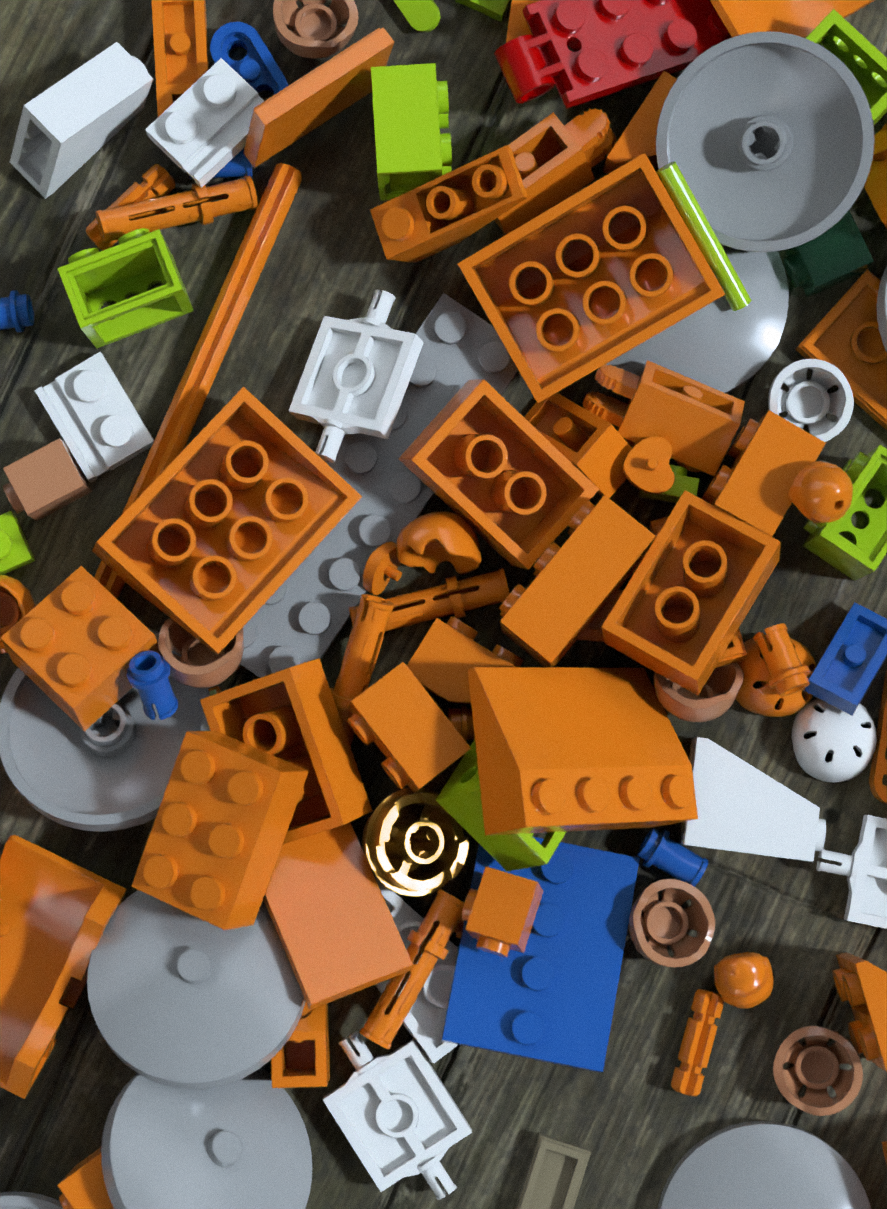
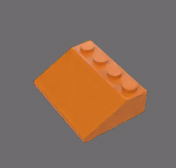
M645 152L457 263L537 403L726 295Z
M243 386L99 538L92 552L135 591L218 655L362 496Z
M473 667L468 669L485 836L650 828L698 819L692 765L662 704L656 696L655 689L644 668Z

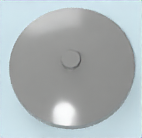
M769 31L747 33L724 40L709 48L691 62L675 81L662 107L657 127L656 155L658 168L660 169L670 162H676L720 244L750 252L786 250L817 238L840 221L853 206L866 183L871 169L875 144L874 124L871 109L861 85L849 68L833 53L809 39L793 34Z
M722 245L752 301L744 308L733 311L725 296H722L610 361L607 365L611 364L619 369L622 368L640 376L648 360L726 394L739 388L749 381L769 359L781 338L786 323L789 292L785 269L778 251L750 252Z
M148 628L152 633L155 634V637L158 642L160 633ZM172 651L173 654L181 656L180 654ZM18 668L10 679L0 703L1 761L12 783L26 802L35 810L59 824L85 831L105 832L127 829L146 823L156 818L186 731H210L200 699L210 696L208 688L190 687L179 683L169 675L168 679L173 693L178 700V709L171 717L160 720L156 706L153 704L156 717L155 720H151L146 717L139 692L133 687L84 732Z
M137 890L115 910L105 927L97 947L92 950L88 966L87 989L91 1012L108 1046L123 1063L138 1074L157 1083L176 1088L205 1089L222 1086L244 1078L260 1069L289 1040L298 1025L306 1002L264 900H262L254 925L223 930Z
M262 1067L235 1082L205 1089L176 1088L157 1083L140 1074H136L115 1099L105 1123L101 1148L102 1170L106 1189L114 1209L306 1208L310 1195L313 1168L312 1152L307 1130L291 1097L284 1088H272V1075Z
M775 1121L738 1123L717 1130L703 1138L676 1164L666 1181L658 1204V1209H871L865 1189L857 1174L834 1148L811 1132L800 1127Z

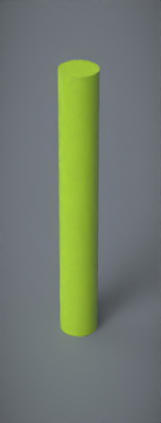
M675 161L664 165L656 173L726 294L724 296L733 311L744 308L752 300Z

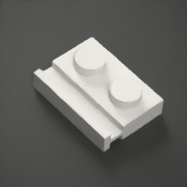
M220 58L150 124L145 131L148 138L178 167L187 172L195 180V183L202 188L245 147L253 110L264 100L254 88Z
M101 352L56 377L55 381L45 387H39L34 390L87 480L90 482L97 480V477L109 470L112 471L153 445V437Z

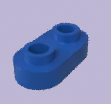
M230 22L221 26L214 33L210 44L214 64L222 58L258 93L267 90L275 95L289 86L262 38L252 26L243 22ZM236 47H242L248 51L246 57L239 61L232 60L229 57V53Z

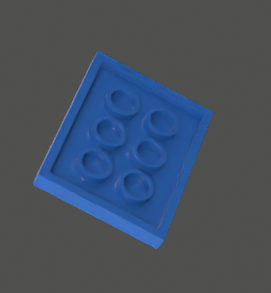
M534 837L540 844L544 840L543 838ZM560 842L548 864L506 871L478 843L470 889L478 890L485 867L487 866L537 881L543 890V894L524 953L510 949L507 957H501L476 948L478 939L472 938L466 931L467 921L463 922L441 1041L602 1073L640 858Z

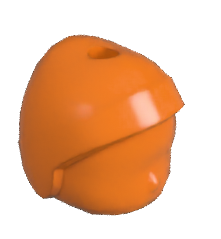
M819 461L809 464L798 473L788 493L793 504L806 518L815 523H829L839 520L850 508L853 485L850 477L841 467Z
M743 952L726 956L718 964L714 965L715 985L720 997L727 1004L736 1008L749 1009L764 1002L771 995L774 979L768 957L755 952Z

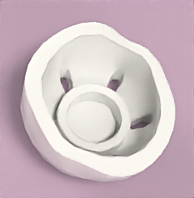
M803 359L787 365L773 379L768 396V408L770 411L777 415L787 411L788 414L784 417L785 420L801 429L807 424L809 433L824 442L834 438L843 431L850 421L854 407L853 393L844 374L833 364L819 359ZM810 368L812 369L813 373L811 379L808 381L806 378V372ZM783 383L789 388L788 392L781 389ZM833 385L838 386V391L828 394L827 390ZM829 413L836 416V421L831 422L825 415Z
M816 698L808 702L799 711L793 723L792 745L796 759L807 774L821 781L835 783L855 778L867 767L876 748L877 735L875 725L867 709L862 704H859L855 713L851 716ZM820 708L824 713L818 712L815 709ZM815 733V736L809 739L804 738L805 734ZM853 747L859 750L861 757H857ZM829 752L832 753L833 756L832 760L827 763L825 761V756Z

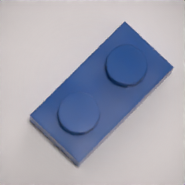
M854 602L810 676V685L804 691L853 716L887 657V619Z

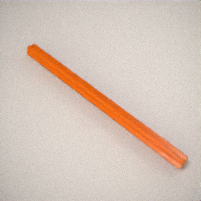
M284 163L275 165L123 513L184 450L302 181L301 172L293 166ZM101 560L94 578L117 599L125 581Z

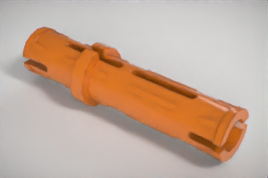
M245 176L242 179L207 187L204 185L202 188L197 184H192V190L148 199L108 210H97L96 219L104 244H108L110 241L118 240L121 236L131 231L147 228L149 232H153L158 229H167L200 221L201 225L211 224L214 221V217L247 209H257L258 200L252 178Z
M500 568L498 571L458 581L456 576L446 578V584L387 598L386 601H391L395 605L385 632L455 614L457 619L466 617L465 611L503 602L510 594L504 569ZM359 606L349 607L353 626Z
M369 594L361 595L357 616L350 633L338 679L334 689L330 688L350 747L354 731L347 721L353 716L348 706L353 699L369 688V682L374 672L386 626L395 605L384 598Z
M441 889L438 890V895L417 932L411 930L407 937V940L411 941L407 948L413 963L411 971L390 978L364 1027L359 1031L364 1037L388 1050L392 1046L391 1043L412 1005L415 1003L439 958L444 960L449 950L445 949V946L462 917L464 902Z

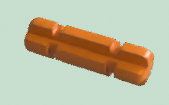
M155 164L141 176L144 180L142 183H133L106 210L167 196L175 188L176 183L164 167ZM97 219L86 228L87 236L101 250L111 248L118 241H110L108 244L103 243Z
M698 989L695 992L691 1006L694 1015L693 1018L688 1017L677 1058L681 1061L680 1067H675L671 1081V1087L678 1093L698 1096L701 1092L705 1077L701 1074L702 1068H707L718 1028L714 1024L715 1018L721 1017L724 1001L719 993L705 989Z

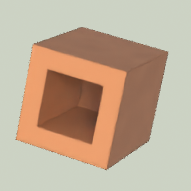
M60 438L3 468L10 481L3 485V489L17 514L25 511L29 517L36 521L93 492L67 444Z

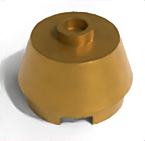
M405 788L394 792L378 805L363 830L362 848L369 866L386 887L402 895L423 896L439 890L449 880L454 879L458 875L467 857L469 840L464 838L463 827L436 801L439 794L432 790L420 788L414 793L410 788Z

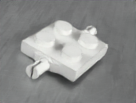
M379 289L374 291V296L364 318L344 320L324 316L290 405L289 412L296 419L320 424L324 427L315 453L325 462L335 463L341 442L346 434L362 433L389 439L424 342L417 334L395 330L386 325L391 307L396 299L393 294L382 290L381 292Z
M864 815L859 842L852 855L823 849L819 851L818 858L837 861L838 865L817 861L816 870L847 876L849 894L844 920L887 929V819Z
M358 1030L353 1032L349 1038L359 1054H357L347 1037L338 1044L339 1046L341 1045L356 1070L347 1082L325 1095L322 1099L380 1192L403 1177L422 1173L436 1195V1199L440 1200L446 1197V1192L436 1176L448 1194L453 1192L457 1186L452 1182L440 1160L449 1147L472 1133L470 1125L414 1038L390 1054L379 1055L374 1058L360 1037Z

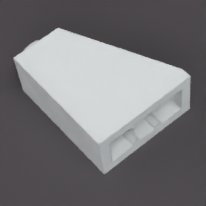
M116 42L23 106L10 163L45 199L65 183L144 108L153 81L144 64L135 56H130Z
M691 738L689 761L692 765L698 819L681 822L679 844L814 862L815 851L823 850L826 837V820L819 819L820 808L707 738Z

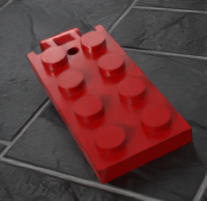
M541 0L526 5L522 10L532 35H523L506 42L495 51L494 55L516 103L534 100L556 86L567 109L657 79L663 71L672 74L684 70L706 50L732 37L710 0ZM567 46L571 47L574 50V52L569 50Z

